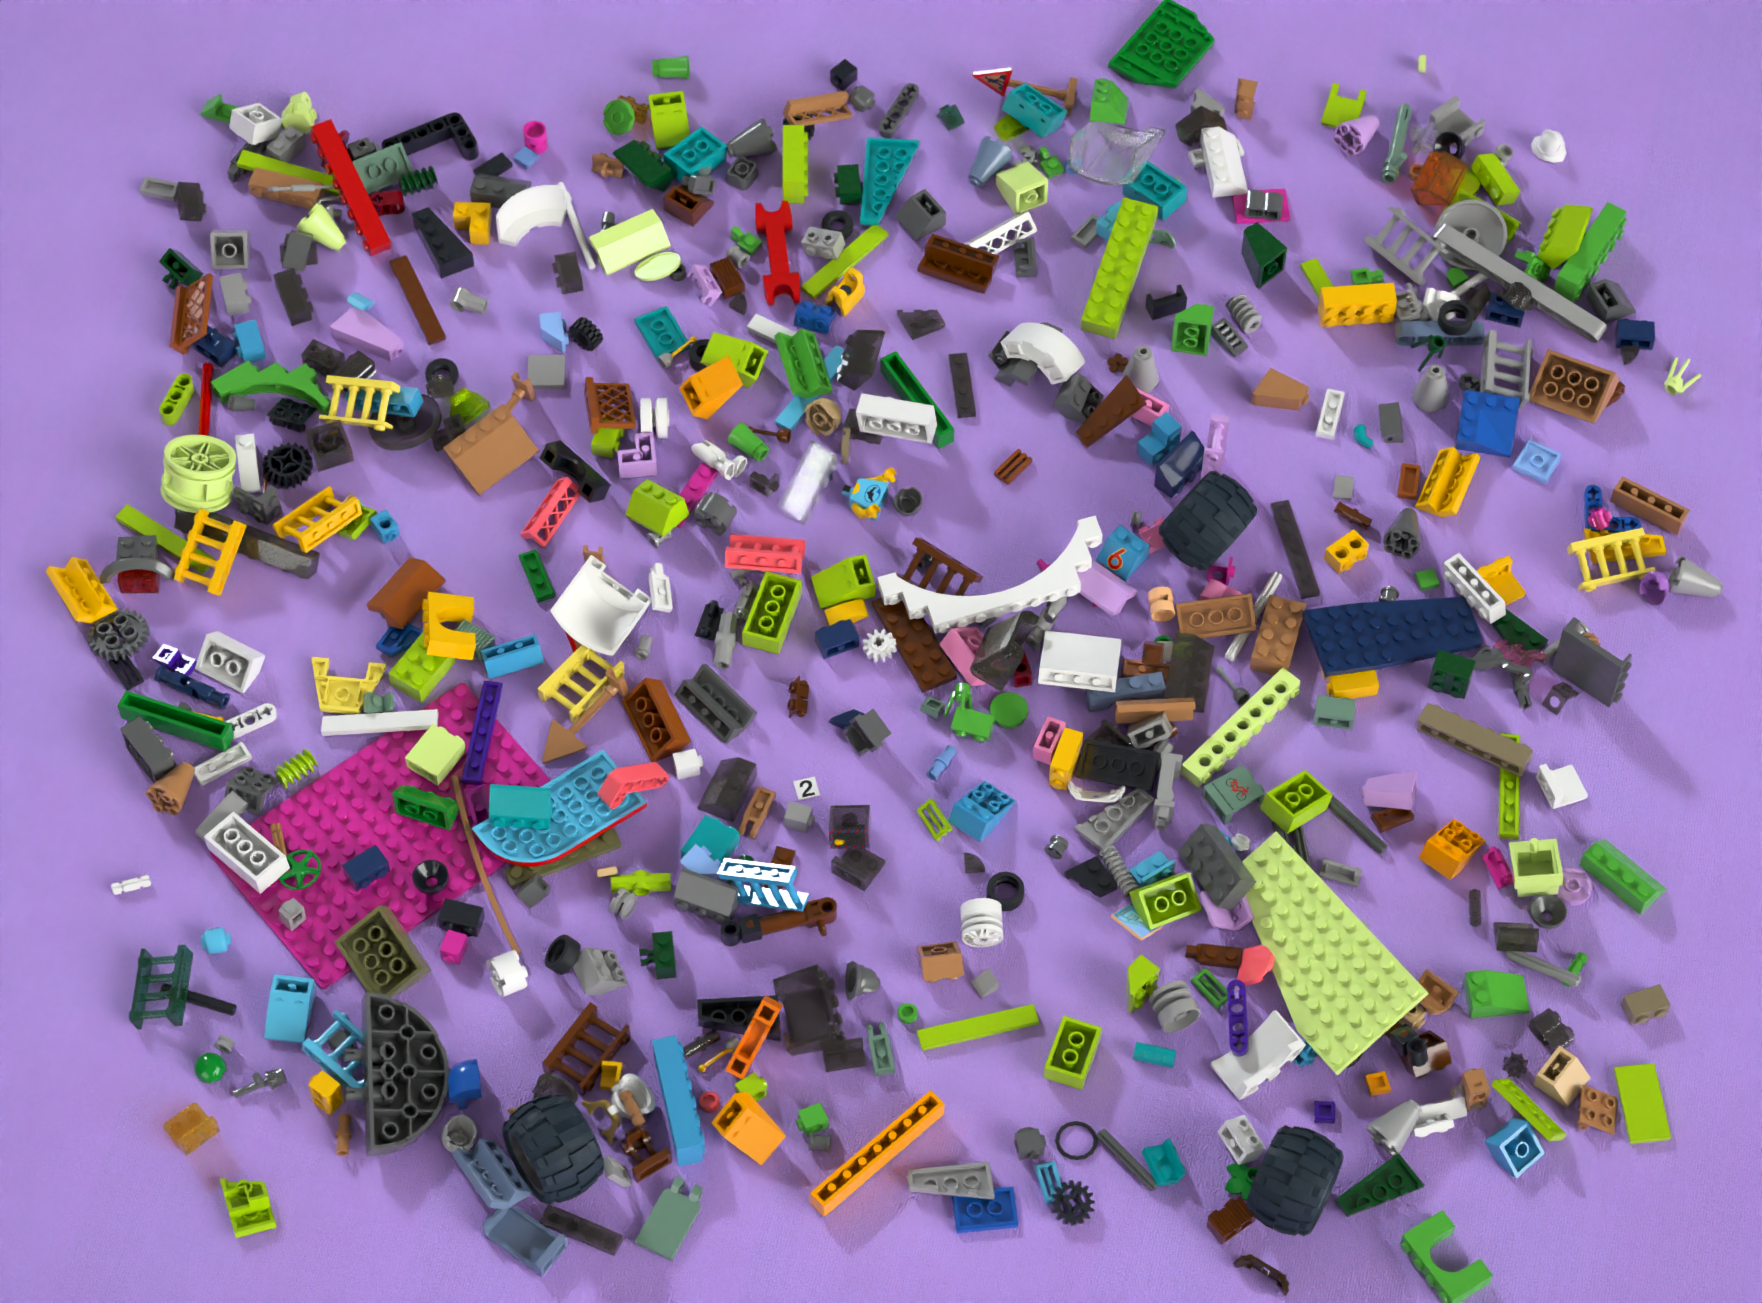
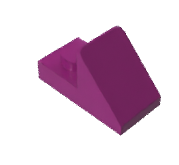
M483 784L465 789L467 807L473 824L476 826L489 818V802Z

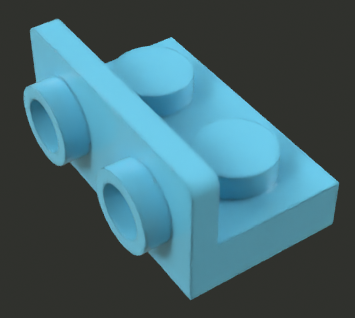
M1159 851L1129 869L1130 875L1133 876V880L1141 888L1162 878L1170 877L1174 872L1175 862L1173 860L1169 861Z

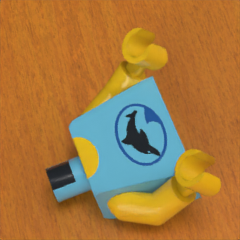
M893 468L886 469L884 474L876 477L859 478L855 487L844 485L842 495L850 498L849 508L858 518L877 520L888 495L887 482L893 483L896 479L893 475H896L897 472Z

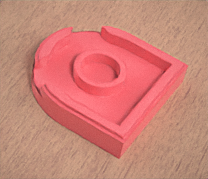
M1264 945L1243 949L1237 980L1242 981L1245 986L1261 982L1263 980L1262 977L1268 971H1271L1274 965L1275 958L1271 950Z

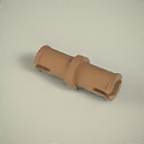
M340 1114L338 1116V1130L335 1132V1138L337 1139L336 1155L338 1156L349 1155V1140L352 1138V1132L350 1131L352 1117L349 1114Z

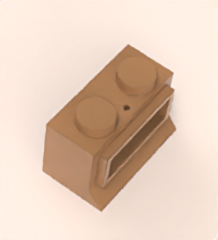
M1238 78L1234 110L1237 118L1251 120L1255 106L1253 100L1258 84L1257 81Z

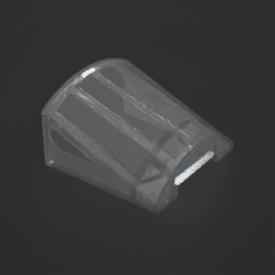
M1091 121L1072 134L1068 166L1082 177L1100 184L1123 185L1134 182L1164 136L1165 130L1148 126L1143 131L1117 126L1116 123Z

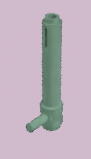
M1406 103L1398 107L1387 158L1384 160L1381 173L1382 180L1389 184L1395 183L1399 178L1401 164L1407 158V154L1402 152L1412 109Z

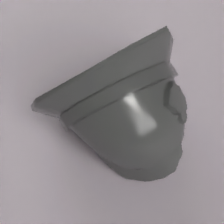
M854 961L847 963L845 989L848 1000L851 1001L856 996L879 989L880 979L872 969L859 965Z

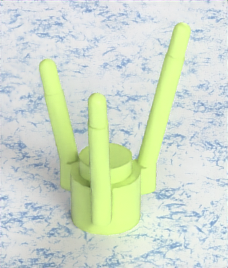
M1675 357L1667 380L1664 383V388L1668 393L1672 395L1682 394L1688 386L1701 377V374H1698L1683 385V380L1680 376L1690 362L1689 358L1685 361L1677 375L1673 376L1678 362V358Z

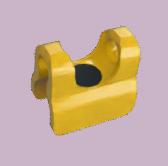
M850 267L845 272L843 280L839 285L833 286L828 292V297L825 299L824 304L829 306L835 301L841 309V315L845 317L865 293L863 275L858 270Z

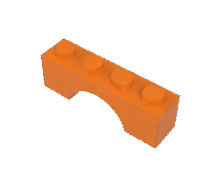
M766 995L764 996L725 1071L740 1079L745 1077L783 1004Z

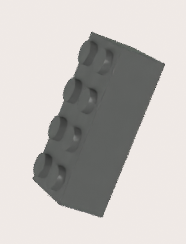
M1201 823L1178 851L1218 908L1233 910L1256 883V880L1217 826Z

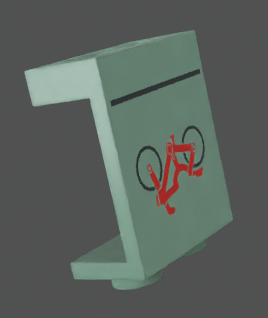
M1241 765L1205 785L1202 797L1225 825L1231 822L1234 812L1255 800L1259 805L1262 804L1265 791L1260 784L1254 781L1252 773Z

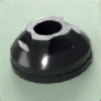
M1454 132L1440 134L1435 140L1433 147L1435 157L1443 164L1458 162L1465 151V144L1461 136ZM1453 143L1457 145V151L1454 154L1450 152V146Z
M426 860L415 867L412 880L420 892L429 895L441 892L448 884L449 873L443 863L436 860ZM430 878H435L437 884L428 886L426 881Z

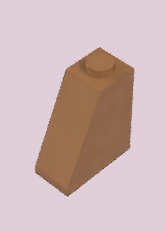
M1270 368L1252 393L1251 404L1299 411L1302 405H1306L1309 401V387Z

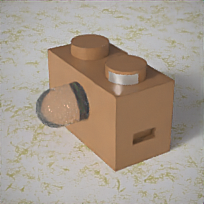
M1475 1068L1468 1069L1463 1073L1460 1085L1454 1086L1450 1090V1095L1453 1098H1465L1467 1112L1485 1108L1487 1097L1490 1093V1087L1483 1068L1477 1070Z

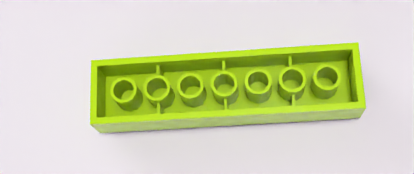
M1123 197L1081 318V330L1116 339L1158 217V206Z

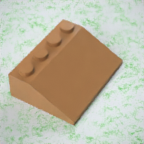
M1548 349L1530 390L1529 401L1595 424L1613 396L1620 378L1615 372Z
M504 404L443 447L448 458L479 496L539 452L538 448Z

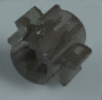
M1511 1052L1510 1058L1504 1057L1503 1062L1505 1065H1503L1502 1070L1507 1071L1508 1077L1513 1076L1519 1079L1521 1073L1526 1074L1527 1068L1525 1066H1527L1528 1060H1524L1522 1053L1514 1054Z

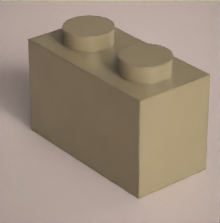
M1661 984L1624 995L1620 1005L1630 1025L1636 1023L1640 1025L1647 1022L1648 1019L1664 1017L1668 1013L1670 1002Z

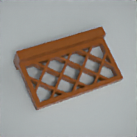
M210 273L187 287L180 285L176 288L169 347L183 355L188 352L189 345L207 333L213 275Z
M585 377L584 396L590 433H598V428L636 429L629 383H594L593 377Z

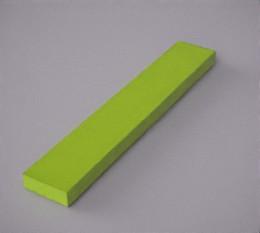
M242 150L237 161V167L254 172L255 167L321 182L323 185H333L331 175L250 151ZM324 189L327 194L339 195V190Z
M872 225L846 247L837 260L832 259L801 286V290L815 300L841 278L850 267L855 266L888 237V232L879 225Z
M128 504L115 516L116 521L140 536L156 535L158 547L181 560L180 555L182 549L186 547V540ZM196 547L195 553L215 560L212 556ZM194 560L190 563V567L201 574H204L210 568V566Z
M1501 733V736H1507L1520 744V735ZM1500 767L1498 838L1518 840L1520 777Z
M1034 1004L920 1029L917 1030V1037L921 1051L1039 1025V1019Z

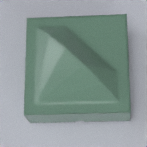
M929 696L921 705L920 711L938 718L944 711L946 704Z

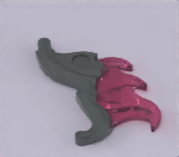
M1508 640L1496 642L1493 649H1490V646H1485L1474 657H1468V659L1476 661L1474 670L1501 667L1503 671L1524 675V685H1528L1532 679L1531 667L1534 661L1537 659L1546 661V655L1541 650L1523 651L1521 649L1525 645L1519 643L1504 646L1509 644Z

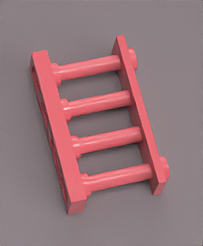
M730 534V546L726 547L725 568L801 574L802 559L805 558L806 540Z

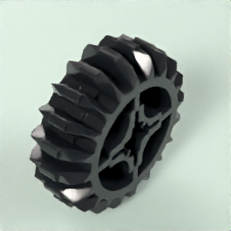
M288 442L287 445L280 443L279 447L273 446V450H268L267 455H264V461L262 462L263 474L266 476L267 481H271V484L273 486L277 485L279 489L282 486H285L286 489L292 486L295 489L296 484L302 486V481H307L308 476H311V470H313L312 457L309 451L305 450L302 445L298 447L296 442L293 445H290Z

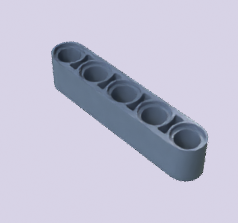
M1402 321L1394 326L1396 343L1401 346H1411L1428 338L1429 335L1442 336L1447 346H1477L1483 344L1485 338L1484 324L1480 321H1473L1470 330L1460 336L1446 334L1440 329L1438 321ZM1449 321V322L1454 323V324H1461V323H1464L1465 321ZM1428 342L1420 346H1428Z

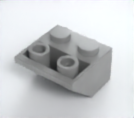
M584 948L573 966L586 995L600 996L628 984L617 956L612 950Z

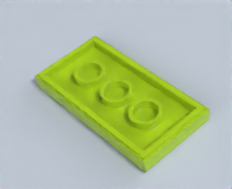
M1655 1064L1614 1067L1613 1071L1629 1143L1670 1140L1671 1134Z
M1510 1078L1495 1079L1491 1083V1086L1548 1141H1559L1566 1137L1567 1133Z

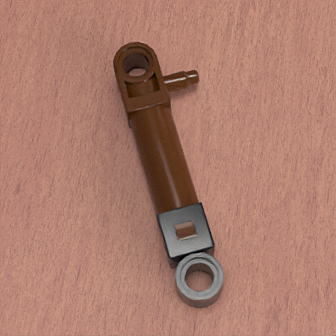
M824 897L807 902L803 911L785 910L760 917L757 914L738 918V922L726 920L720 927L721 941L730 947L737 945L740 939H742L743 943L761 940L762 935L808 925V928L818 926L821 936H826L825 924L833 923L836 920L837 903L833 898ZM825 909H830L831 911H830V912H825V911H823V910H825ZM727 932H734V934L729 935Z
M1398 1021L1384 1033L1391 1040V1046L1403 1057L1408 1056V1062L1412 1066L1419 1067L1427 1063V1043L1422 1038H1418V1034L1406 1023L1402 1025Z

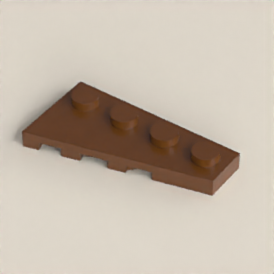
M1127 375L1123 377L1076 431L1087 448L1147 404Z

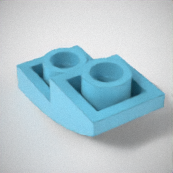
M358 292L350 294L347 302L354 308L366 311L374 306L375 303Z

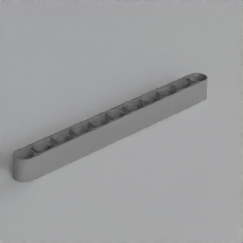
M1441 223L1432 235L1435 241L1438 238L1446 244L1444 248L1449 251L1448 253L1518 297L1528 300V303L1587 340L1597 343L1606 331L1607 325L1603 321L1451 226Z

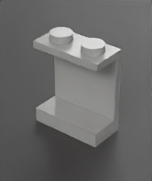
M1455 95L1430 113L1428 125L1439 134L1444 132L1458 134L1463 139L1465 146H1467L1471 140L1483 134L1485 120L1482 119L1475 123L1459 109L1460 99Z

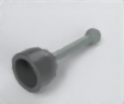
M1222 667L1216 668V672L1221 674L1234 690V700L1239 705L1245 703L1250 697L1248 691L1244 688H1237L1223 672Z

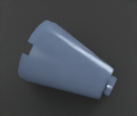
M985 136L981 140L968 175L969 182L976 187L985 185L1013 158V155H1010L1012 151L998 139L994 142L990 140L992 138L990 136Z

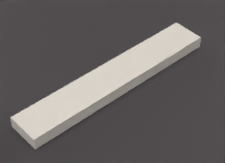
M438 709L322 716L321 733L322 736L428 730L432 724L438 726L439 713Z

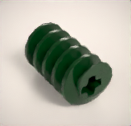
M431 165L428 167V171L422 168L421 173L419 170H415L414 175L412 172H408V178L405 174H401V180L398 177L401 191L405 197L408 190L413 195L414 189L420 193V187H423L426 191L427 185H430L432 189L434 188V183L438 185L435 171Z

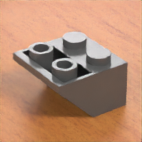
M923 189L908 199L896 215V219L917 242L946 225V211L926 189Z
M1604 279L1589 285L1586 298L1600 320L1605 324L1636 313L1635 308L1618 283Z
M1077 374L1062 383L1053 407L1065 418L1084 423L1101 404L1104 395L1085 377Z

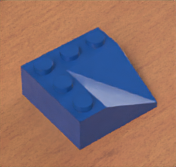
M1464 390L1455 449L1511 457L1520 398Z

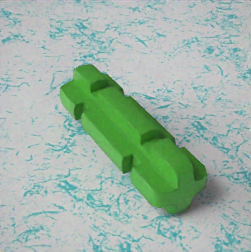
M1578 952L1567 968V971L1578 975L1583 967L1582 965L1588 960L1587 955ZM1561 981L1562 985L1567 987L1571 986L1570 984Z

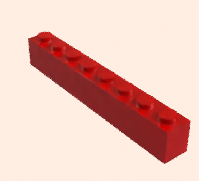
M329 119L311 126L310 139L313 144L316 143L318 147L317 153L320 159H324L326 163L324 165L328 175L331 174L333 178L332 184L335 190H339L341 194L339 198L342 205L347 206V215L350 221L353 220L356 225L354 226L356 234L363 239L362 245L365 252L368 251L370 256H374L391 249V240L332 120Z

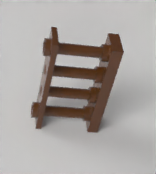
M918 537L912 543L917 547V553L905 574L896 573L897 577L926 590L939 564L944 563L948 566V571L936 593L944 594L954 574L960 573L963 575V582L955 596H963L970 584L973 582L980 583L984 577L928 541ZM928 553L932 556L933 561L918 585L911 580V577L922 557Z
M590 1002L542 1062L543 1072L551 1075L554 1070H559L579 1083V1093L584 1096L587 1091L592 1090L595 1080L602 1073V1061H611L623 1045H627L630 1041V1026L625 1025L621 1031L617 1030L598 1018L597 1006ZM594 1024L615 1037V1039L608 1047L587 1034L586 1029ZM578 1040H583L603 1052V1055L596 1062L575 1049L574 1045ZM566 1055H571L592 1069L584 1077L564 1065L562 1060Z

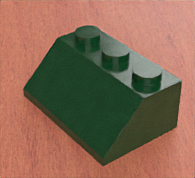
M633 140L612 153L647 187L665 192L677 176L672 171L673 167L661 160L662 157L658 153L652 152L650 150L651 146L645 141Z

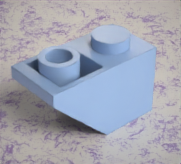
M561 311L539 314L542 340L558 350L566 352L565 344H569L568 333H564V329H567L566 319H562Z
M697 844L680 860L688 870L710 878L719 877L717 873L722 865L718 859L713 861L709 857L712 853L704 845L700 848Z

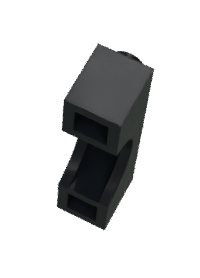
M561 440L545 445L539 458L552 470H559L572 476L579 484L577 492L589 503L605 498L611 486L608 481Z

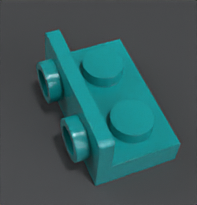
M1166 1139L1162 1145L1145 1147L1141 1151L1157 1187L1178 1184L1186 1174L1184 1165L1181 1163L1171 1139Z

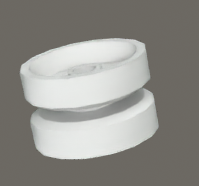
M641 398V433L653 432V427H656L658 438H668L670 415L667 398H657L656 409H653L651 398Z

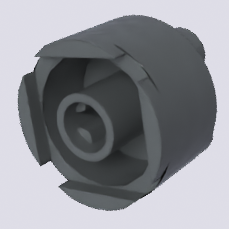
M706 492L693 514L697 519L696 524L699 527L711 528L715 534L721 536L726 532L737 514V509L734 505L731 507L727 504L729 500L714 492H710L707 495Z

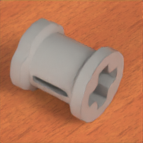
M733 245L726 252V258L727 256L730 257L738 268H743L749 262L750 256L740 251L737 245Z
M653 532L648 533L647 538L655 548H658L661 542L672 538V534L668 532L662 537Z

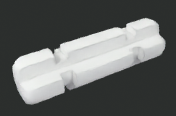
M149 875L140 876V879L136 877L124 880L120 884L119 882L112 883V892L114 895L121 894V891L129 892L140 889V886H143V888L151 885Z

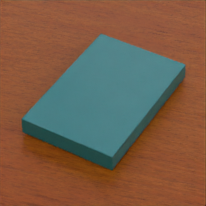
M667 306L634 319L636 327L657 362H659L658 357L661 354H672L688 342ZM691 345L687 346L685 349H683V350H682L681 352H679L678 354H680V353H682V352H684V351L689 350L690 347H691Z

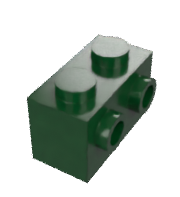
M858 164L837 165V173H834V184H838V187H835V196L839 198L840 205L861 204Z

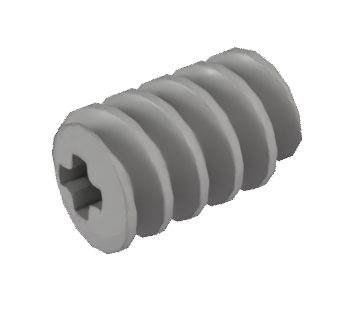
M1242 293L1229 299L1225 306L1232 313V316L1236 318V321L1244 329L1245 333L1249 334L1255 332L1260 327L1262 316L1258 314L1257 309H1254V305L1250 304V300L1246 299L1247 296Z

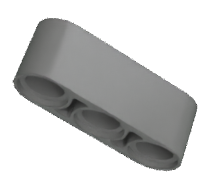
M234 791L230 792L199 825L195 834L205 842L204 836L232 812L240 816L246 810L248 803Z

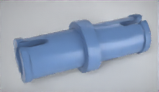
M947 745L940 756L934 759V764L926 772V776L930 780L936 781L942 771L949 767V762L956 755L957 750L953 746Z

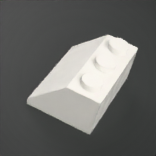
M216 631L206 634L195 669L244 693L260 673L266 655Z

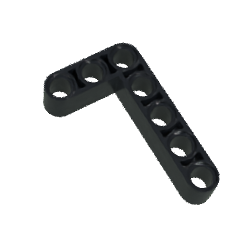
M457 112L449 113L383 140L381 144L382 149L401 142L408 156L452 138L464 159L469 161L475 160L479 154L474 135L463 117Z

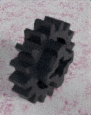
M1069 1180L1068 1185L1066 1182H1062V1188L1055 1187L1054 1189L1057 1193L1050 1195L1054 1198V1202H1050L1049 1205L1055 1207L1051 1213L1058 1214L1056 1220L1063 1218V1224L1065 1225L1070 1221L1071 1226L1076 1225V1220L1079 1224H1083V1217L1089 1219L1088 1212H1094V1209L1090 1207L1091 1204L1095 1203L1094 1200H1090L1093 1192L1087 1193L1089 1187L1087 1185L1081 1187V1181H1077L1074 1184V1180ZM1072 1189L1068 1195H1062L1066 1190ZM1073 1199V1202L1076 1203V1205L1072 1206V1204L1069 1203V1200ZM1076 1211H1082L1078 1216L1073 1217Z

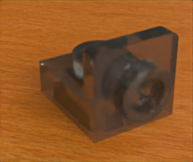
M755 471L750 475V487L767 497L772 492H776L780 486L777 473L770 480L765 475Z

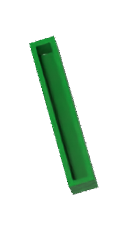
M897 351L881 358L880 372L901 400L934 406L937 427L932 442L940 449L954 442L953 426Z
M127 690L117 705L122 719L133 721L140 716L144 722L148 721L153 729L224 752L227 751L234 738L230 723Z

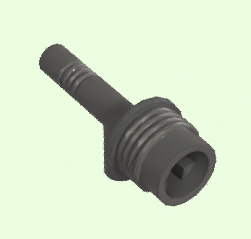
M282 1067L265 1071L266 1078L264 1079L259 1073H254L252 1076L255 1081L254 1083L233 1090L235 1098L268 1085L274 1090V1088L286 1083L287 1079Z

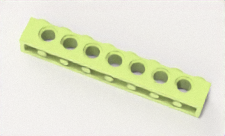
M1281 668L1182 764L1181 775L1197 788L1203 783L1207 784L1215 771L1219 772L1228 759L1231 760L1237 754V750L1241 746L1245 747L1254 734L1257 735L1266 722L1272 721L1278 710L1282 711L1291 698L1294 699L1299 694L1300 680L1285 668Z

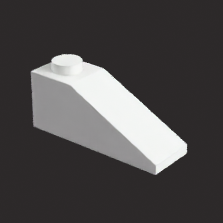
M254 433L236 435L241 489L248 493L261 492Z

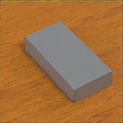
M145 176L140 188V194L175 201L180 190V184Z
M1092 214L1071 236V241L1086 249L1098 236V232L1095 230L1099 217Z
M609 1156L603 1158L604 1171L608 1179L624 1188L632 1185L626 1166Z

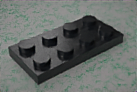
M1084 739L1076 777L1152 791L1160 753Z

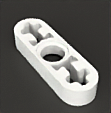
M266 703L227 720L226 722L230 723L235 729L233 731V739L275 721L277 718L276 708L274 705ZM268 711L269 713H271V715L267 716L265 712ZM248 718L255 719V722L251 725L244 723Z

